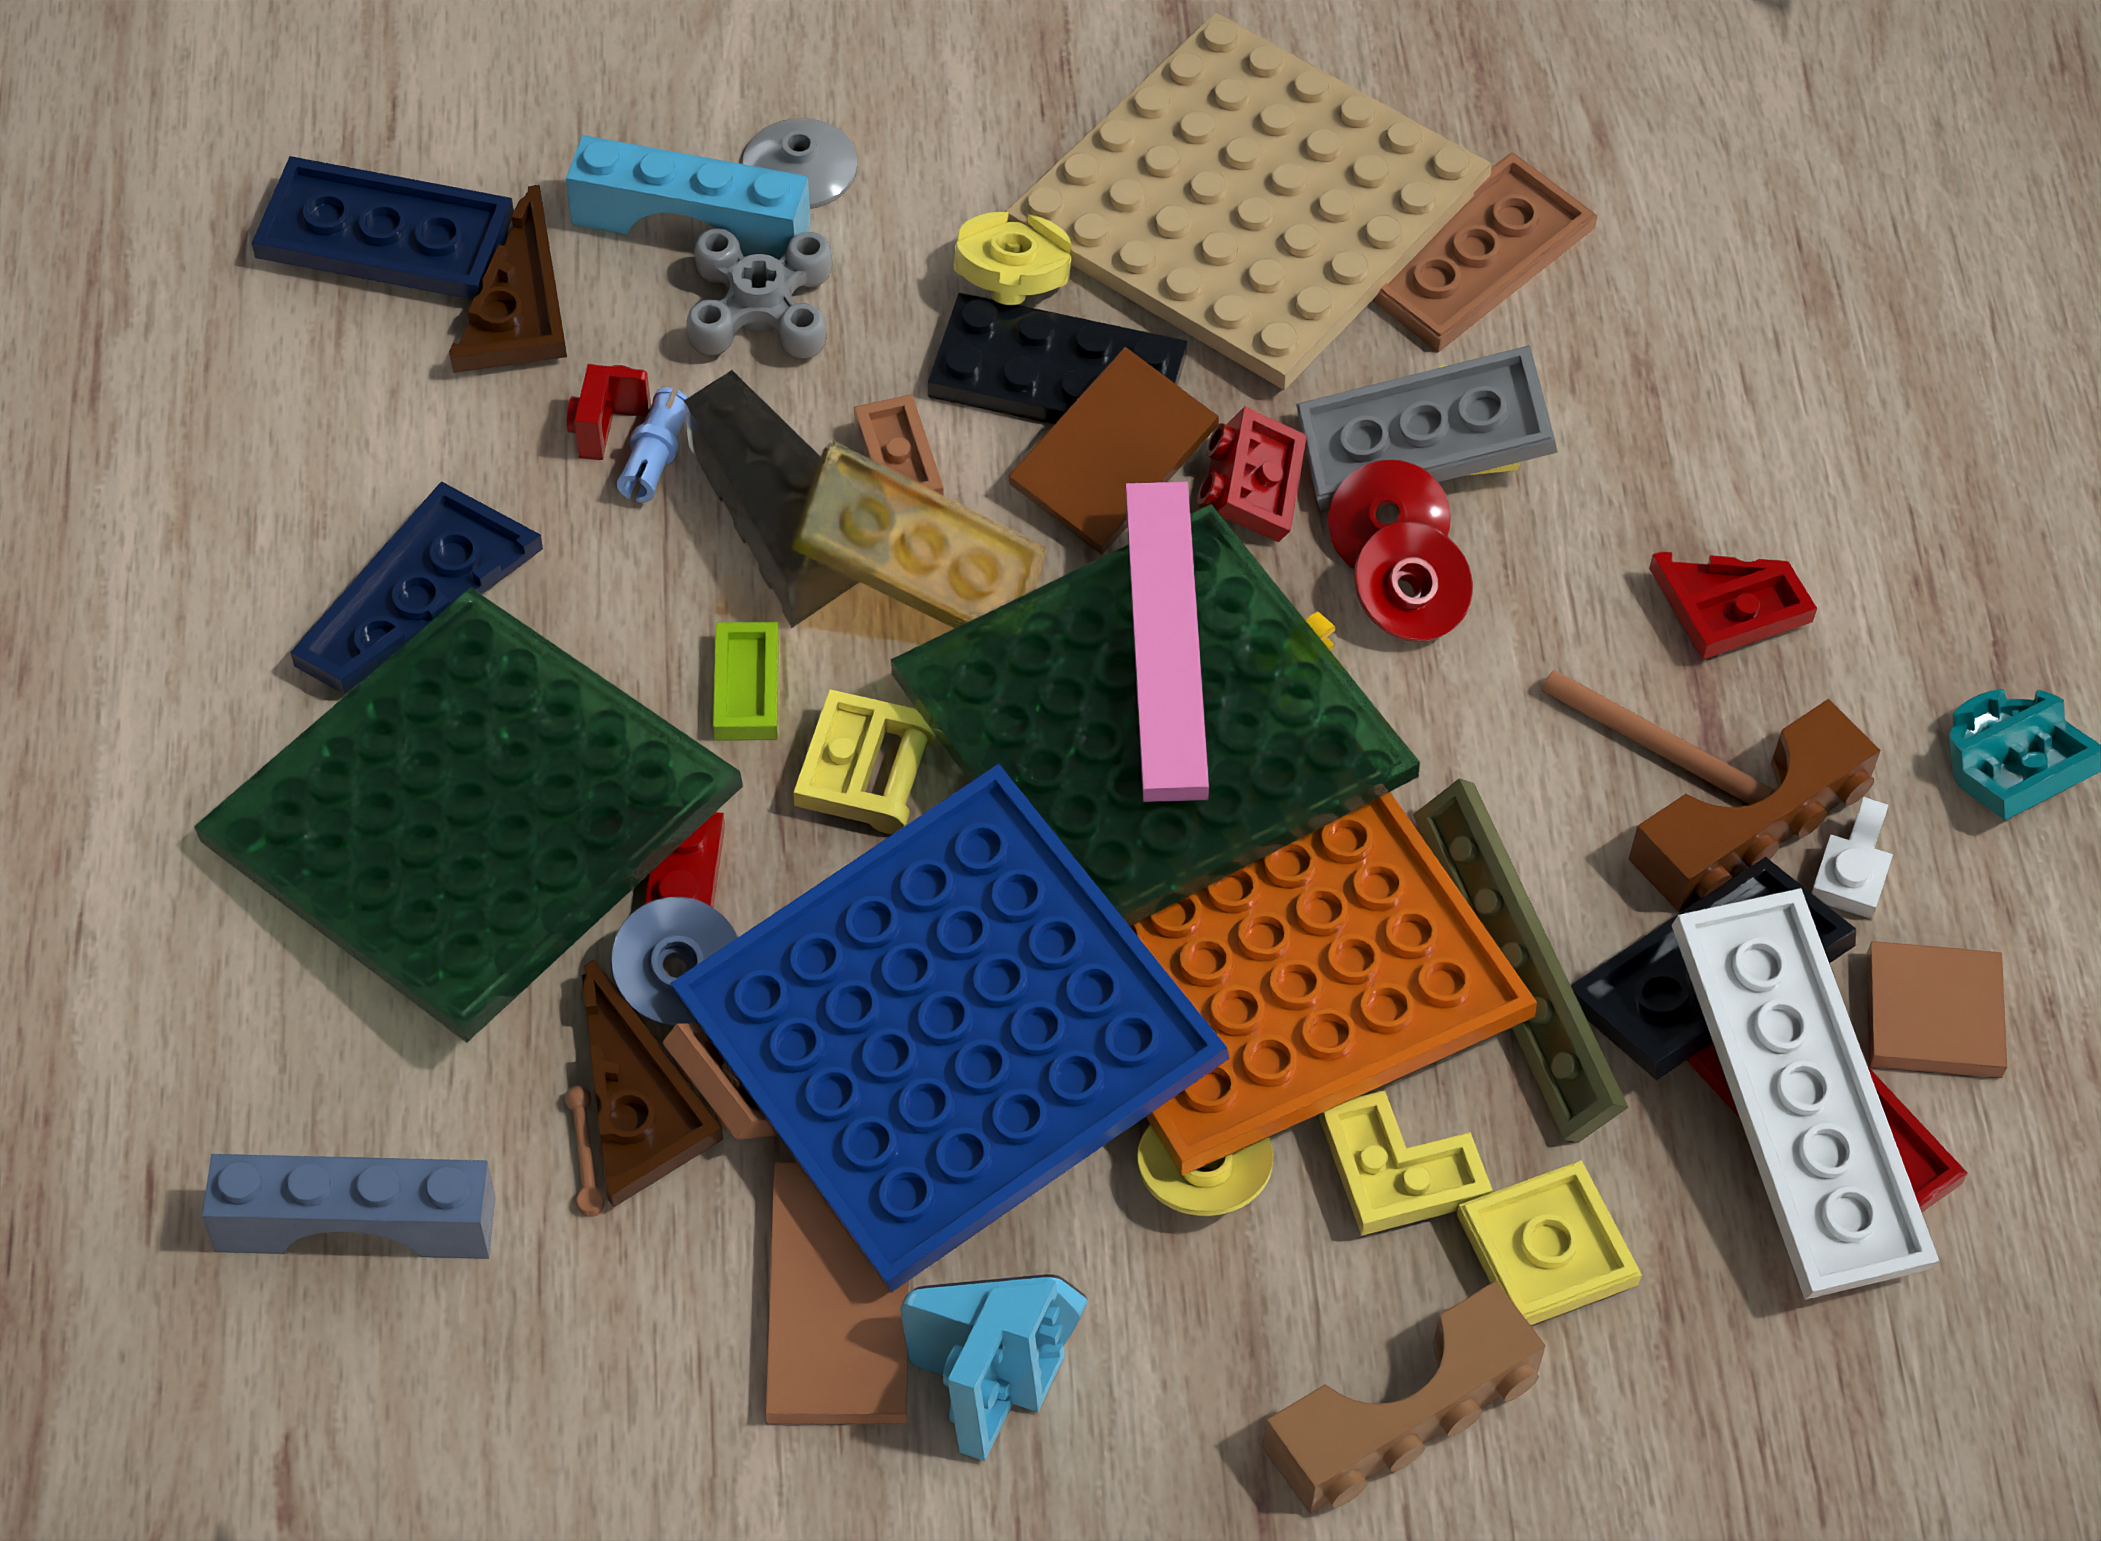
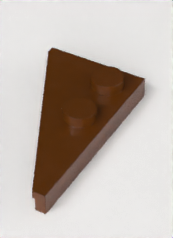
M540 185L528 186V192L517 203L511 216L513 227L504 246L498 245L482 279L483 289L479 295L474 297L467 312L469 322L459 344L453 343L449 351L453 373L567 357Z
M594 959L583 966L585 973L582 975L606 1191L608 1201L615 1207L722 1141L723 1133L721 1125Z

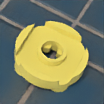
M990 212L969 219L959 229L958 241L954 249V271L972 284L991 291V298L998 303L1005 305L1020 304L1025 300L1026 295L1045 293L1057 287H1062L1069 281L1071 268L1070 237L1063 229L1049 220L1028 214L1027 222L1033 227L1031 228L1020 222H1008L1009 212Z

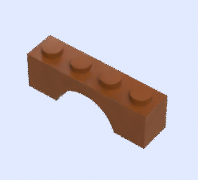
M1827 699L1781 730L1771 761V766L1778 783V789L1762 801L1741 807L1712 805L1684 794L1637 826L1628 859L1680 913L1697 900H1701L1731 880L1734 875L1747 866L1751 867L1764 857L1770 860L1778 851L1780 844L1796 834L1799 838H1803L1812 833L1824 821L1827 812L1843 802L1846 806H1850L1859 801L1874 784L1872 773L1881 750L1830 699Z

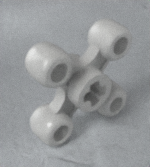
M710 229L698 237L694 247L695 264L698 273L710 283H724L729 291L722 300H703L696 303L690 309L687 317V332L689 342L696 351L709 356L719 355L731 346L734 335L740 327H744L749 331L758 333L770 332L776 329L780 335L782 347L789 355L795 358H812L821 352L827 339L824 315L817 307L811 304L796 303L791 296L800 286L815 287L824 283L829 278L833 267L831 246L825 237L815 232H802L795 235L789 241L786 253L780 260L765 254H754L744 257L741 253L738 239L733 233L725 229Z

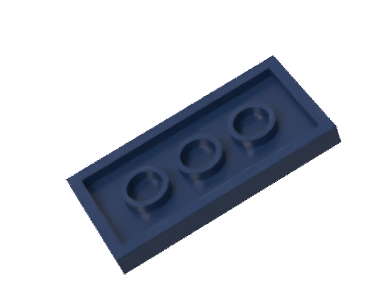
M289 156L253 238L252 247L257 259L473 300L482 291V279L498 245H502L512 220L511 216L514 212L513 201L510 197Z

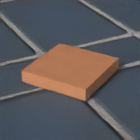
M1871 941L1867 951L1870 1067L2003 1078L2007 1069L2002 952Z

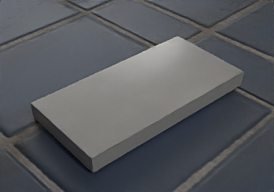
M1530 345L1296 404L1302 433L1307 435L1305 448L1320 511L1330 508L1336 490L1351 473L1375 461H1406L1423 468L1437 482L1558 453Z

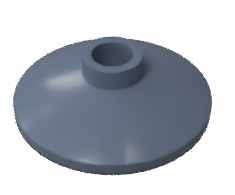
M666 897L651 901L634 911L622 924L615 937L611 952V971L616 988L630 1007L649 1021L674 1027L679 1023H696L670 984L677 978L665 973L663 962L668 958H678L685 963L687 971H689L738 938V935L729 921L720 912L701 901L686 897Z

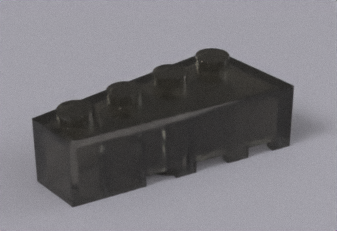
M730 370L684 400L688 445L720 502L724 501L733 518L734 527L743 543L747 542L759 563V571L769 589L773 588L782 604V612L791 628L887 564L886 520L733 370Z

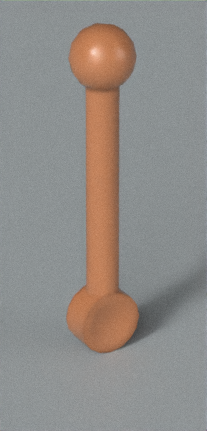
M576 1085L571 1087L565 1095V1103L573 1111L582 1190L578 1193L576 1201L582 1215L594 1217L602 1212L605 1202L602 1192L595 1186L586 1112L591 1103V1094L585 1087Z

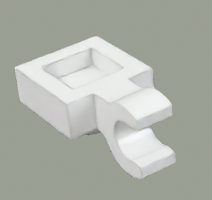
M1863 797L1849 840L1830 835L1811 892L1826 905L1872 920L1893 854L1875 849L1888 804Z

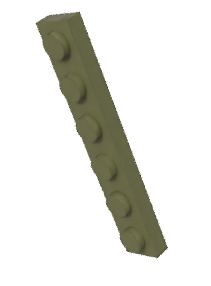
M1459 778L1416 811L1413 816L1426 844L1537 1001L1535 1017L1512 1027L1563 1139L1579 1143L1626 1110L1628 1105L1475 784Z

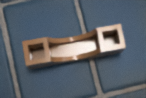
M1497 1281L1492 1282L1439 1315L1433 1340L1438 1370L1429 1383L1415 1394L1390 1403H1366L1348 1398L1324 1384L1266 1420L1262 1448L1310 1514L1329 1502L1334 1508L1345 1505L1365 1489L1368 1484L1366 1480L1386 1467L1391 1472L1405 1468L1423 1453L1426 1442L1444 1431L1450 1437L1463 1432L1479 1419L1482 1414L1481 1408L1501 1396L1505 1401L1514 1400L1528 1391L1539 1378L1538 1370L1546 1345Z

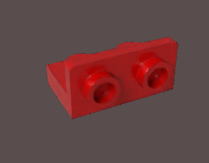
M1246 406L1227 424L1220 423L1211 434L1206 448V455L1211 458L1208 475L1203 480L1197 496V503L1202 506L1198 528L1211 533L1225 519H1228L1279 543L1291 531L1307 435Z

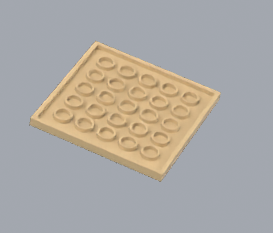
M1215 12L1005 212H1009L1008 222H1020L1031 228L1033 227L1027 222L1028 214L1053 222L1070 237L1071 266L1285 390L1379 294L1381 287L1385 283L1389 284L1474 196V192L1491 175L1492 163Z

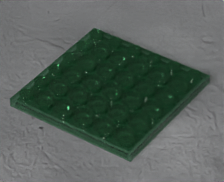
M1212 504L1190 514L1209 782L1208 800L1143 802L1129 545L1117 549L890 659L892 676L968 781L972 782L997 764H1000L1129 926L1144 920L1419 777L1420 761Z
M469 588L194 826V829L201 843L468 1043L743 787L740 771L473 588Z

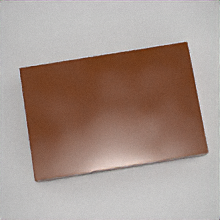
M1125 347L1008 475L1009 484L1103 555L1127 528L1126 483L1168 482L1219 425V416Z

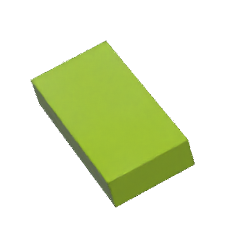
M716 622L713 712L715 741L778 740V622Z

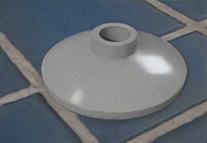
M809 118L782 120L765 127L751 139L743 156L744 165L808 176L810 209L827 205L841 197L854 182L858 168L857 153L849 137L829 123Z

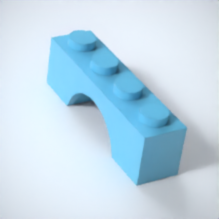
M582 135L566 176L570 215L573 225L628 235L632 226L646 216L659 213L681 214L703 221L714 228L725 229L733 233L739 241L743 256L765 254L777 260H780L786 253L789 241L795 235L807 232L810 225L808 176Z

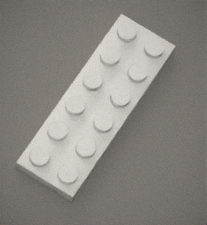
M1802 889L1678 915L1672 924V928L1804 1299L1807 1300L1931 1270L1939 1262L1938 1255Z

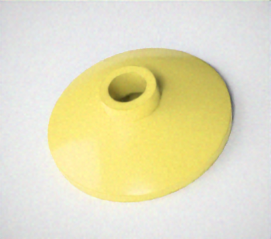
M1151 1124L1144 1131L1138 1147V1169L1141 1179L1149 1192L1164 1205L1190 1215L1215 1216L1233 1212L1253 1201L1266 1187L1273 1168V1148L1269 1137L1203 1166L1209 1167L1214 1171L1201 1172L1196 1169L1183 1176Z

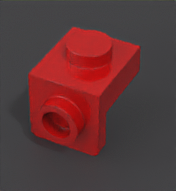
M587 364L580 397L571 396L567 410V431L576 433L579 458L603 460L614 413L647 416L651 406L648 373L646 371L632 369L623 365L604 366Z

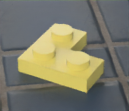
M1385 1090L1356 1097L1320 1113L1319 1120L1361 1236L1456 1212L1460 1204L1493 1192L1471 1132L1406 1148Z

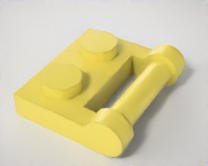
M829 689L793 792L794 806L869 823L879 832L890 835L894 834L907 824L910 810L906 804L925 746H929L934 742L939 727L938 720L923 710ZM885 732L899 735L902 739L883 796L867 793L866 789Z

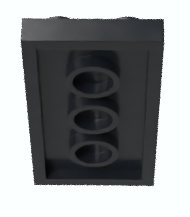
M958 293L928 380V397L1056 424L1125 347L1178 385L1187 356L1188 341L1021 305H1005L993 299Z
M1764 857L1678 914L1681 915L1801 888L1829 964L1856 946V928L1767 857ZM1678 915L1571 985L1587 1021L1656 1081L1713 1043L1672 928V924Z

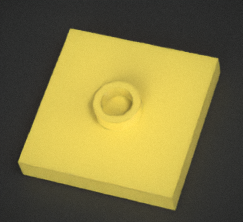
M1582 1160L1458 1206L1457 1217L1490 1283L1498 1282L1530 1325L1636 1287L1640 1283L1642 1274Z

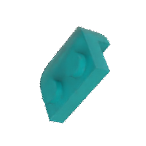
M1996 689L1972 697L1961 704L1953 713V727L1949 734L1951 769L1955 781L1966 793L2003 820H2007L2101 772V744L2065 720L2064 699L2052 693L2037 690L2034 700L2007 699L2004 689Z

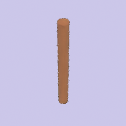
M1556 670L1549 674L1543 685L1542 692L1749 805L1762 801L1775 792V789Z

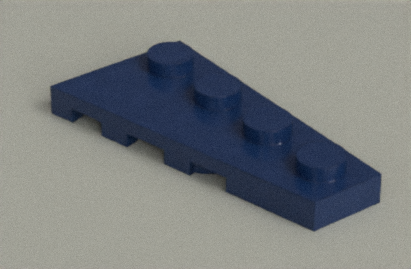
M441 481L290 652L294 667L343 694L347 693L543 550L541 534Z

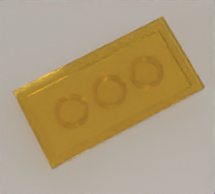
M834 440L823 449L792 545V549L1009 656L1021 645L1047 551L1046 547Z

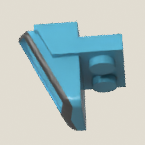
M1054 1274L926 1285L917 1287L906 1295L900 1311L909 1359L919 1368L942 1375L943 1384L949 1387L951 1399L949 1420L955 1423L959 1453L986 1461L1012 1404L1039 1412L1065 1357L1064 1344H1066L1078 1324L1088 1302L1086 1295L1064 1278Z

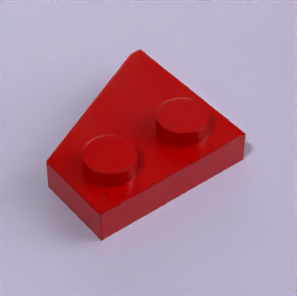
M1658 552L1652 555L1649 569L1702 659L1812 623L1817 607L1789 561L1758 559L1752 562H1745L1735 557L1710 555L1708 564L1672 562V552Z

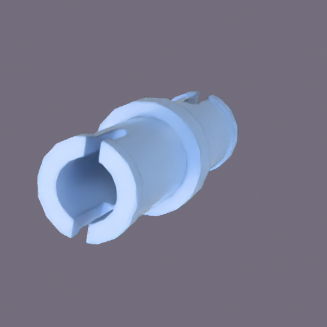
M665 387L658 389L653 396V402L644 423L635 428L629 442L632 451L622 474L617 480L619 492L628 499L631 498L637 481H640L642 485L636 497V502L652 500L665 465L673 462L679 449V442L676 438L685 417L691 409L689 398L679 390L672 407L668 409L666 405L673 388Z

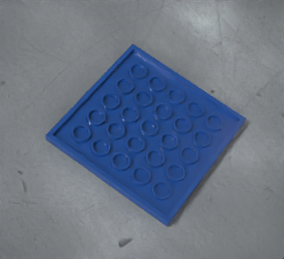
M997 764L670 983L680 1001L700 1026L724 1062H726L890 1292L902 1286L1230 1059L1225 1044L1000 764Z

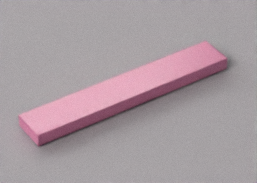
M1188 482L1126 483L1143 802L1208 800L1209 782Z

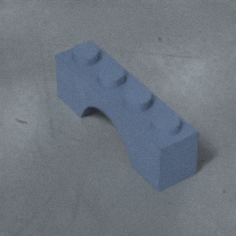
M211 1154L202 1218L215 1252L284 1254L293 1242L306 1236L326 1232H357L391 1239L410 1248L420 1257L489 1259L496 1197L487 1160Z

